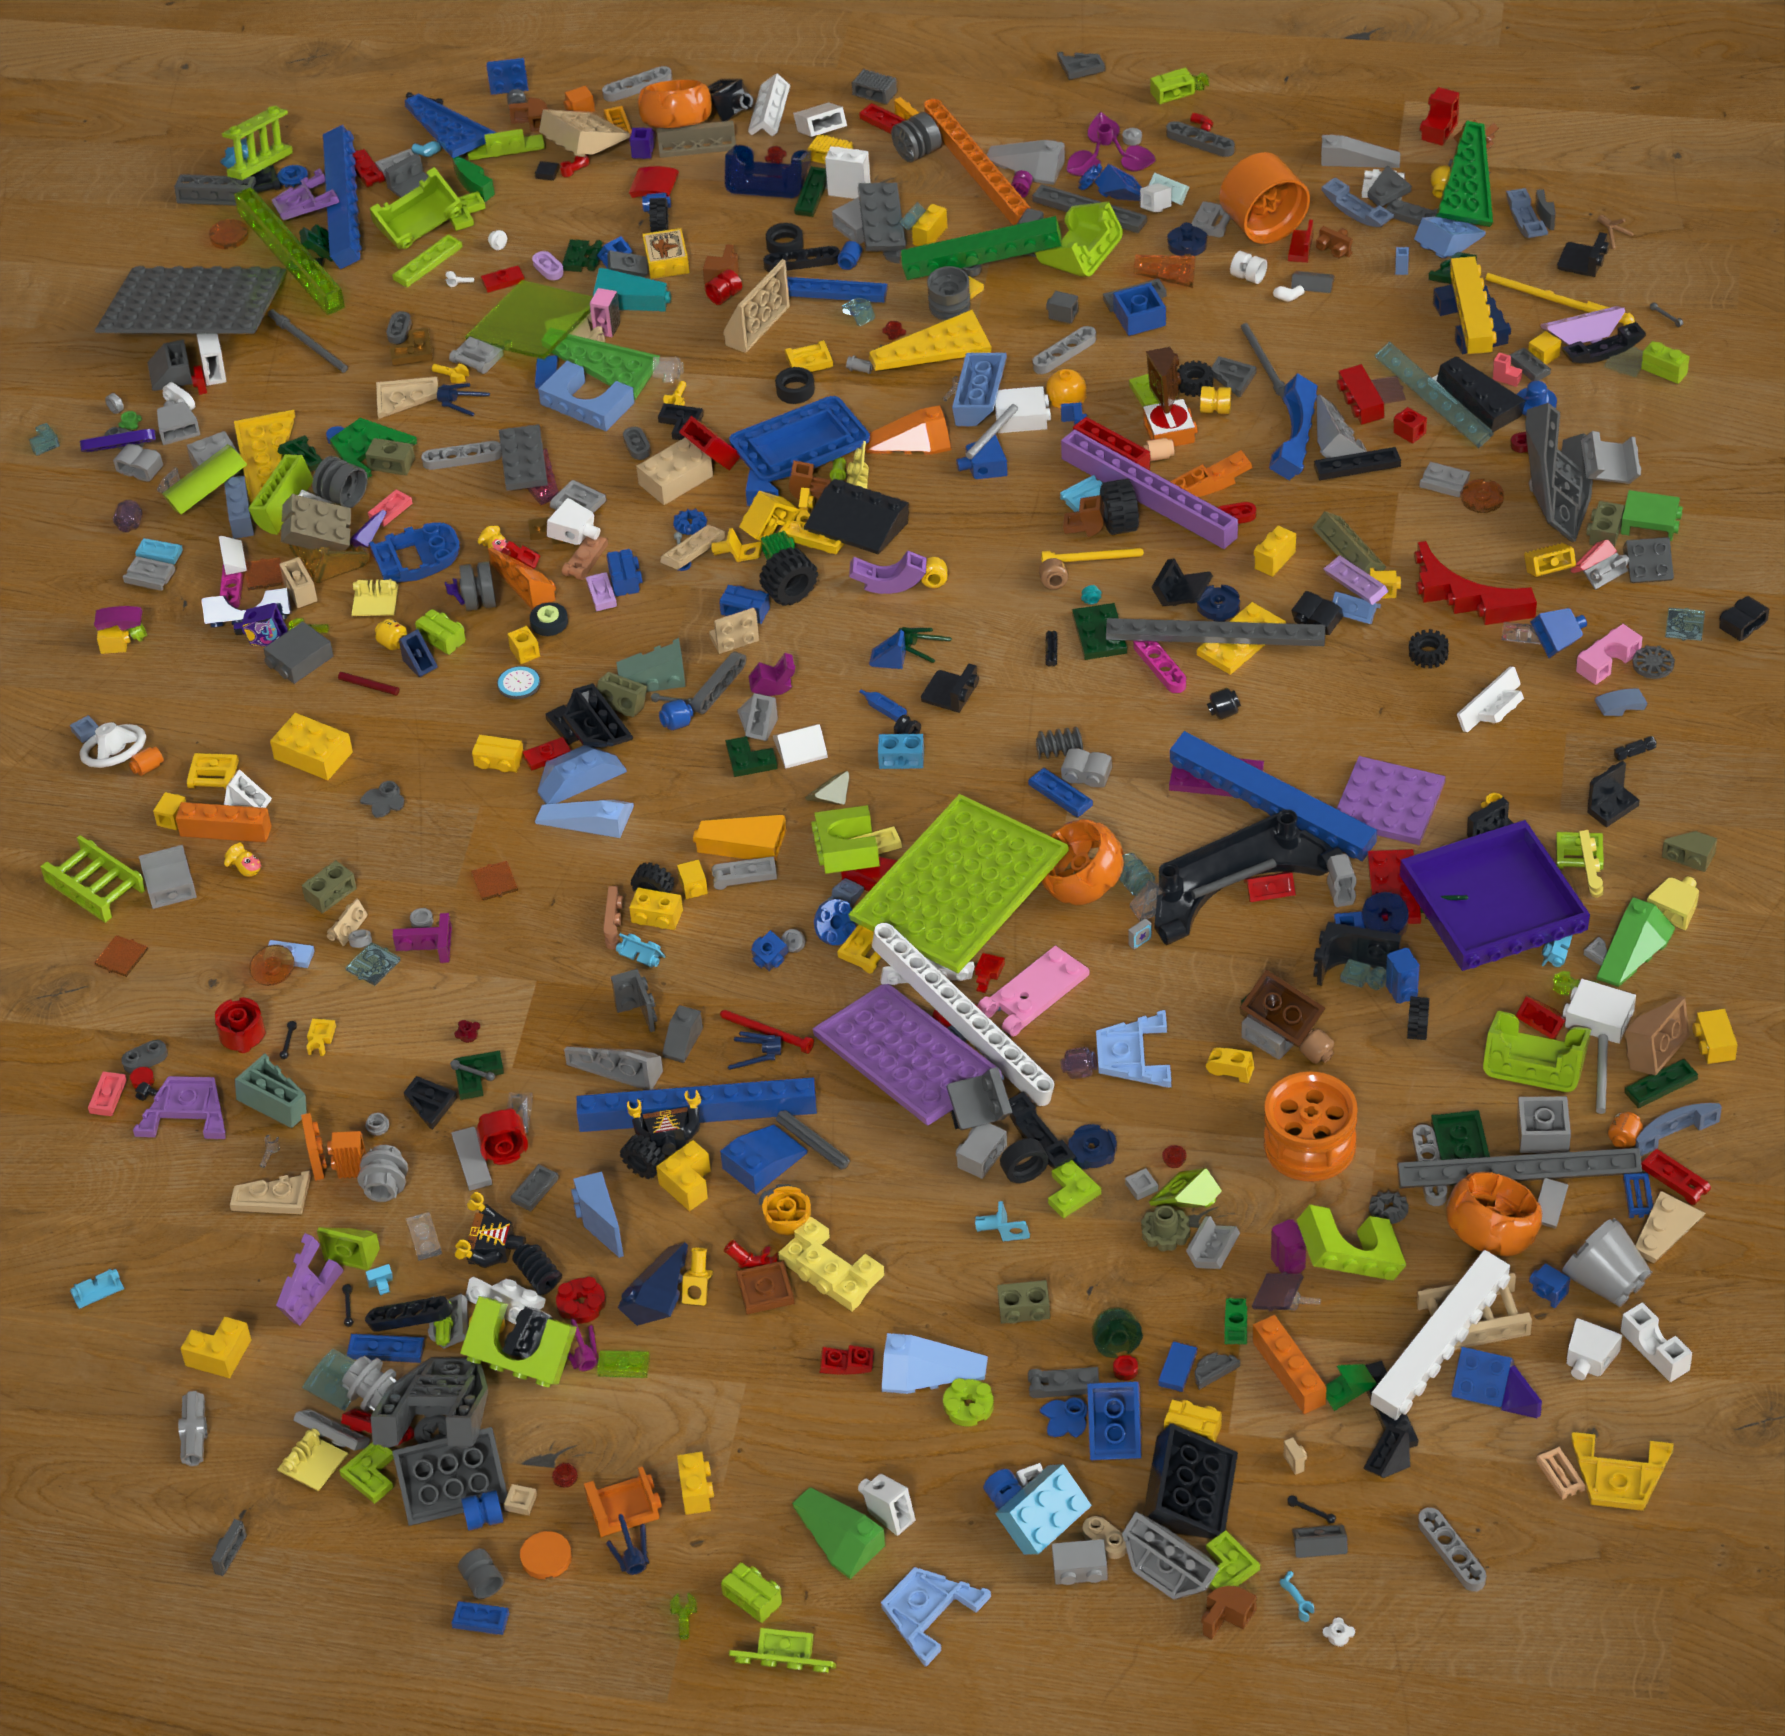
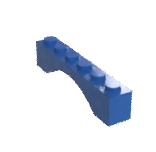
M1298 373L1285 385L1283 400L1291 419V435L1289 441L1284 442L1272 453L1269 469L1289 481L1295 475H1299L1304 468L1303 459L1307 452L1305 448L1309 440L1308 433L1312 426L1311 417L1315 411L1313 408L1314 402L1317 399L1316 391L1318 385Z

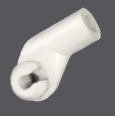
M1301 285L1293 289L1279 286L1273 291L1274 297L1286 302H1290L1305 293Z

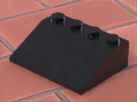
M834 479L823 490L804 525V529L808 530V532L823 535L826 538L835 541L839 540L841 543L879 554L908 524L909 502L868 490L843 480Z
M1172 1423L1169 1424L1156 1438L1143 1515L1176 1534L1210 1539L1216 1538L1226 1530L1238 1452Z

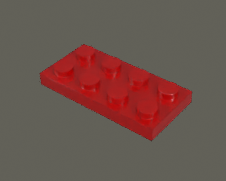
M1413 849L1368 851L1367 859L1374 925L1421 924L1420 906L1400 877L1401 860L1414 856Z

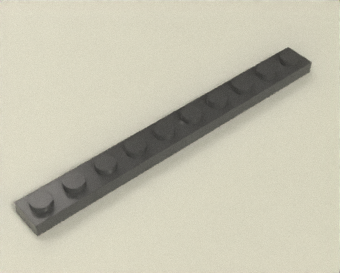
M1107 618L1106 640L1325 646V625Z
M1630 1148L1401 1162L1397 1164L1399 1189L1456 1185L1462 1178L1474 1172H1491L1506 1176L1515 1181L1544 1180L1545 1178L1564 1179L1642 1173L1640 1149Z

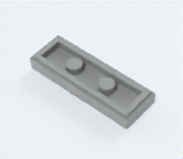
M475 1127L452 1132L454 1145L469 1191L492 1185L486 1161L481 1155Z

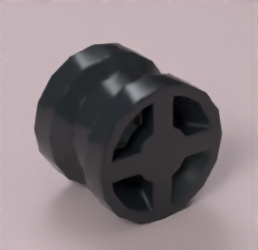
M905 714L898 718L894 726L895 734H919L921 730V723L916 720L912 721Z

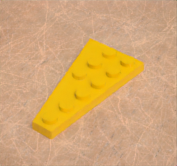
M970 310L870 351L869 359L874 370L878 371L962 358L966 356V353H991V345L973 310Z
M294 410L234 421L240 456L247 464L243 468L250 505L284 457L277 451L279 445L289 441L295 419Z

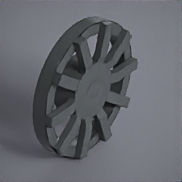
M1647 645L1637 650L1633 656V668L1638 674L1646 678H1663L1674 669L1675 659L1669 650L1667 651L1661 648V646ZM1637 662H1645L1639 666L1637 665ZM1664 662H1671V665L1669 666ZM1664 667V668H1666L1667 670H1665V671L1662 672V671H1661V668Z

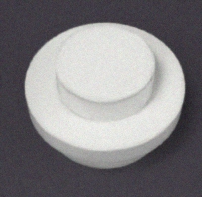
M501 230L493 231L489 235L488 242L493 249L501 250L507 243V235Z

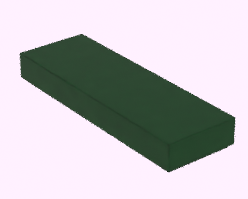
M810 167L794 209L795 215L814 217L827 183L826 168Z
M1682 1059L1660 1070L1657 1075L1651 1074L1625 1087L1624 1093L1639 1109L1698 1080V1073L1685 1059Z

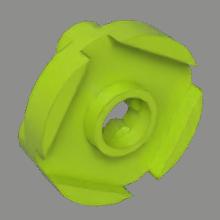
M955 1379L944 1393L943 1407L945 1413L949 1415L953 1423L960 1426H975L978 1421L987 1420L994 1408L990 1386L978 1380ZM970 1399L975 1403L965 1406L964 1401Z

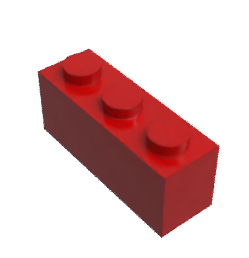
M1359 364L1339 370V379L1336 380L1339 392H1343L1346 404H1350L1354 418H1358L1361 425L1385 418L1384 402L1363 365Z

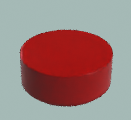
M148 1067L136 1068L130 1074L131 1084L135 1089L142 1082L150 1086L154 1084L153 1071Z
M1121 1355L1113 1362V1373L1120 1380H1131L1138 1374V1362L1130 1355Z

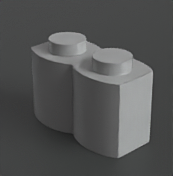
M126 444L113 459L116 471L127 476H134L142 481H151L163 466L161 455L157 451L143 449L139 445Z
M1069 749L1061 767L1062 779L1069 783H1084L1090 787H1105L1112 769V757L1099 752L1089 753L1082 749Z
M1347 854L1331 856L1327 862L1329 871L1327 885L1334 905L1336 907L1352 905L1356 898L1354 891L1356 876Z

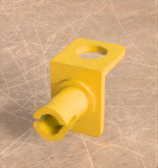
M729 528L727 540L711 544L712 553L715 556L731 552L737 562L759 558L762 548L761 542L742 545L733 528ZM751 548L756 549L755 552L750 555L745 554Z
M697 1247L691 1249V1269H688L683 1275V1304L705 1305L707 1303V1283L713 1275V1270H706L707 1249ZM695 1285L700 1288V1298L693 1299L688 1295V1288Z

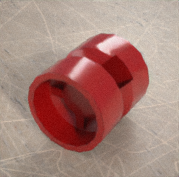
M726 269L717 277L707 282L704 287L708 298L714 304L721 305L730 296H734L742 290V282L733 270Z

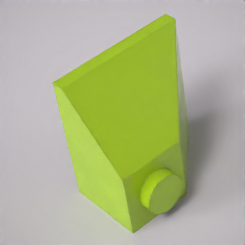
M1206 1168L1182 1171L1175 1175L1149 1203L1151 1206L1207 1208L1216 1202V1197L1222 1190Z
M319 1227L317 1230L324 1261L330 1259L341 1265L370 1270L380 1250L376 1233L353 1228Z

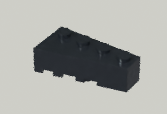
M1455 356L1440 365L1437 382L1489 434L1522 416L1526 400L1459 357Z

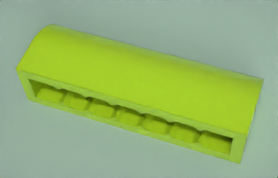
M227 444L163 492L162 495L174 511L183 514L247 464L238 452Z
M285 454L248 508L255 523L268 533L278 535L284 523L282 522V505L292 494L299 495L301 490L307 491L313 482V477L303 455Z

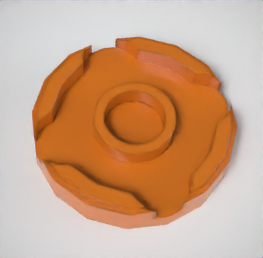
M542 1531L532 1535L524 1542L520 1550V1560L524 1571L537 1579L560 1576L571 1563V1547L568 1540L561 1534L553 1531Z

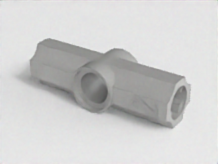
M190 1391L182 1396V1418L178 1422L181 1440V1462L189 1466H198L199 1463L204 1461V1439L207 1438L204 1394H200L197 1391Z

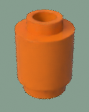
M148 747L132 756L129 766L134 774L138 773L142 776L159 767L160 763L164 760L157 747Z

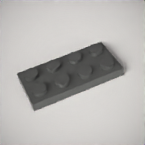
M858 183L857 189L866 251L904 250L906 243L897 183Z
M540 424L499 430L506 491L548 485Z

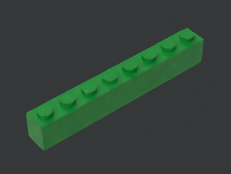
M1056 216L908 248L901 250L902 268L906 279L911 280L929 276L933 271L941 267L953 266L961 269L1061 247V231Z

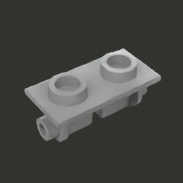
M1615 553L1585 570L1584 573L1596 590L1629 571L1626 567L1629 557Z

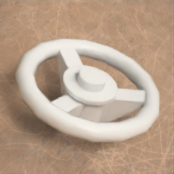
M105 723L99 726L95 731L96 734L83 744L80 750V759L87 766L94 768L109 767L124 762L142 749L146 741L145 731L137 725L123 724L116 726L115 723ZM135 742L128 750L109 758L110 755L118 754L123 750L126 743ZM97 743L98 756L97 759H92L88 754L90 749Z

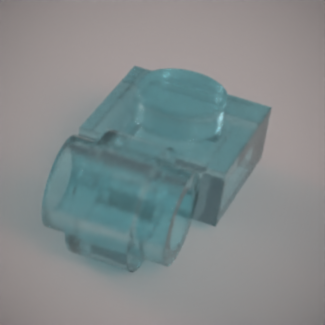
M1349 959L1341 974V982L1361 988L1367 982L1369 987L1379 990L1386 984V970L1382 967H1376L1371 970V965Z

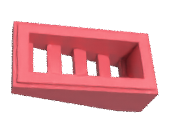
M1609 540L1597 542L1570 571L1572 573L1584 571L1617 553V550Z

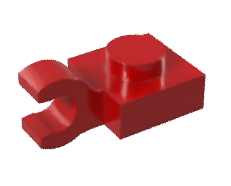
M508 541L505 548L503 547L501 551L533 569L536 568L540 559L539 554L524 545L519 548L511 541Z
M982 953L975 968V975L978 976L976 983H979L976 991L986 993L990 979L998 980L1005 965V958Z

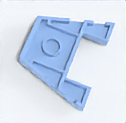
M1159 1011L1157 1015L1149 1018L1146 1016L1139 1017L1138 1021L1130 1024L1123 1022L1097 1030L1096 1041L1099 1073L1163 1087H1171L1170 1065L1145 1066L1143 1034L1167 1033L1166 1011Z
M914 1567L881 1602V1607L922 1664L927 1667L940 1653L941 1645L923 1632L954 1599L977 1613L991 1598V1591L985 1588L981 1590L972 1588L970 1584L962 1581L959 1583L946 1580L945 1576Z

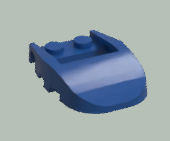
M440 522L424 524L423 528L415 530L411 526L404 528V532L394 536L392 533L385 536V541L376 544L373 541L369 542L371 553L374 556L383 580L392 579V581L396 582L417 581L442 571L455 561L460 549L459 539L455 530L450 525ZM415 546L422 565H420V568L408 570V567L402 568L395 550Z

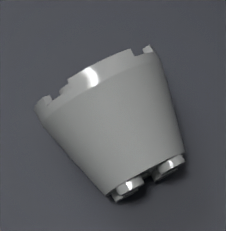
M1615 1218L1612 1221L1609 1219L1601 1225L1578 1250V1255L1573 1254L1562 1269V1272L1570 1277L1571 1280L1616 1304L1619 1308L1629 1299V1295L1632 1292L1637 1293L1644 1286V1281L1652 1274V1271L1622 1224Z

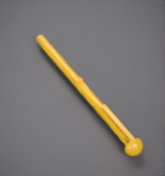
M1491 273L1486 275V281L1587 313L1609 308L1590 301L1586 304L1556 295L1549 290L1545 291ZM1625 312L1619 320V323H1622L1623 326L1635 322L1634 316Z

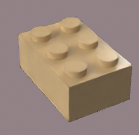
M683 438L636 466L639 485L663 505L713 477L711 457L702 452L687 438Z

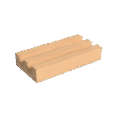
M1560 1447L1537 1456V1463L1562 1500L1566 1499L1569 1494L1571 1496L1575 1495L1578 1490L1580 1492L1585 1490L1584 1482ZM1556 1455V1457L1558 1458V1460L1560 1461V1463L1562 1464V1466L1574 1482V1485L1570 1483V1481L1564 1474V1471L1557 1464L1553 1456Z

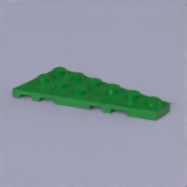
M1472 121L1464 123L1436 217L1487 227L1493 224L1485 124Z

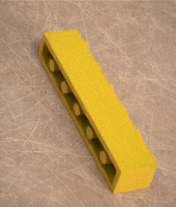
M1475 257L1451 258L1450 277L1467 353L1492 352L1493 344L1496 343V332L1492 331L1493 319L1489 318L1490 306L1486 304L1487 292L1483 291L1484 279L1480 278L1481 266L1480 264L1477 265Z

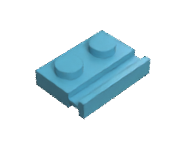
M1093 475L1060 492V499L1065 500L1066 504L1074 512H1077L1080 507V498L1100 495L1102 482L1098 481L1096 476Z

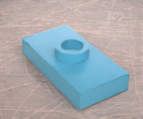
M143 538L135 554L138 557L175 565L183 548L182 545Z

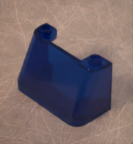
M735 145L725 154V187L727 191L733 194L795 198L801 193L811 162V151H796L792 155L791 164L754 162V152L749 146Z

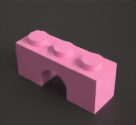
M1624 624L1616 629H1612L1604 638L1597 640L1590 648L1579 653L1576 672L1597 685L1611 674L1612 658H1618L1625 663L1633 659L1636 651L1642 648L1643 637Z

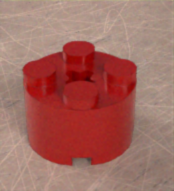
M240 997L239 1000L233 1002L230 999L223 1002L215 1011V1025L219 1040L224 1047L230 1050L247 1053L251 1048L260 1043L266 1034L260 1008L252 999Z
M508 1108L489 1114L485 1113L479 1117L476 1133L482 1157L485 1160H492L497 1165L510 1164L520 1159V1154L528 1149V1140L523 1120L516 1111Z

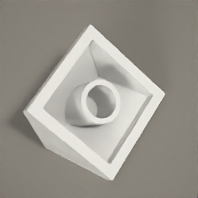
M820 724L773 735V740L785 769L828 758Z

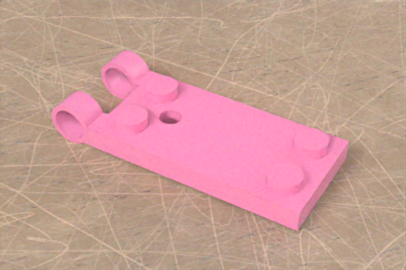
M1054 946L991 997L986 996L982 998L978 1003V1007L988 1018L992 1017L1001 1007V1010L1009 1015L1002 1024V1030L1012 1037L1016 1036L1031 1021L1088 977L1089 968L1057 946Z

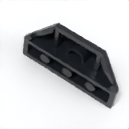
M593 683L573 689L563 714V719L582 745L603 749L633 740L631 733Z

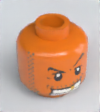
M1619 1113L1614 1117L1610 1125L1608 1137L1617 1148H1632L1636 1145L1637 1137L1643 1131V1124L1634 1113Z

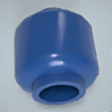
M681 699L662 705L661 711H659V719L662 726L667 727L671 731L688 726L693 716L691 706Z

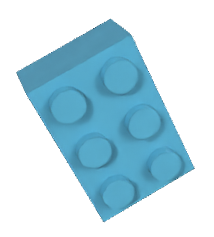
M1063 1464L1048 1465L995 1514L1024 1555L1039 1554L1092 1505Z

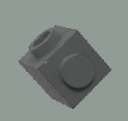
M1055 291L1046 304L1049 319L1071 324L1078 313V296Z

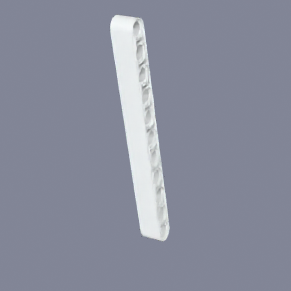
M887 923L878 924L874 930L872 948L979 1052L998 1067L1006 1078L1021 1092H1024L1032 1103L1038 1106L1049 1104L1054 1089L1052 1078L892 925Z

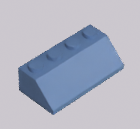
M966 353L952 406L956 426H977L993 411L1007 358L1006 353Z

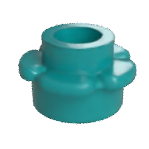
M1089 585L1082 590L1081 600L1089 605L1096 604L1100 600L1102 592L1097 586Z

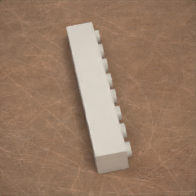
M1486 1250L1482 1252L1373 1390L1371 1397L1372 1406L1394 1420H1397L1402 1413L1405 1415L1409 1411L1413 1398L1416 1395L1420 1396L1427 1386L1426 1382L1430 1377L1434 1378L1438 1374L1442 1361L1450 1359L1455 1350L1454 1346L1458 1341H1464L1469 1333L1468 1328L1471 1324L1476 1325L1483 1315L1482 1310L1486 1306L1490 1307L1497 1296L1496 1293L1500 1288L1504 1289L1511 1278L1509 1276V1264Z

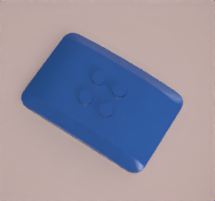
M829 396L735 432L730 436L729 442L760 480L770 482L789 477L793 460L814 464L813 468L860 448L863 441H866L867 444L870 441V434L839 397Z

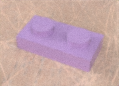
M606 572L586 577L587 586L596 611L617 607L616 598Z

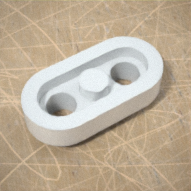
M170 382L163 387L162 394L166 401L173 400L175 403L185 402L191 411L195 409L193 398L179 386Z

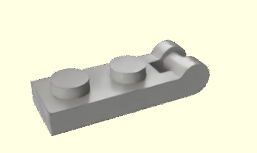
M774 856L716 864L711 869L712 875L715 877L713 884L718 890H722L729 885L777 879Z

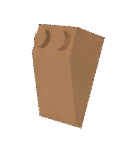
M1680 996L1637 1017L1626 1028L1627 1057L1631 1070L1657 1075L1690 1036L1685 997Z

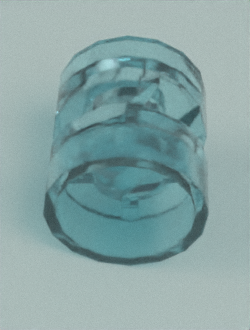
M1127 853L1123 855L1124 867L1119 881L1124 884L1132 895L1144 894L1152 887L1155 881L1154 874L1136 854Z

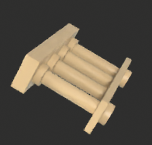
M1515 1273L1509 1274L1511 1278L1504 1289L1500 1288L1496 1293L1497 1295L1501 1294L1508 1316L1496 1319L1492 1314L1491 1308L1486 1306L1482 1310L1484 1321L1478 1322L1476 1325L1472 1323L1468 1328V1335L1463 1342H1457L1454 1346L1455 1350L1462 1347L1467 1348L1531 1335V1316L1529 1312L1518 1313L1511 1292H1515ZM1457 1284L1418 1291V1310L1429 1309L1432 1317L1437 1311L1438 1306H1441Z

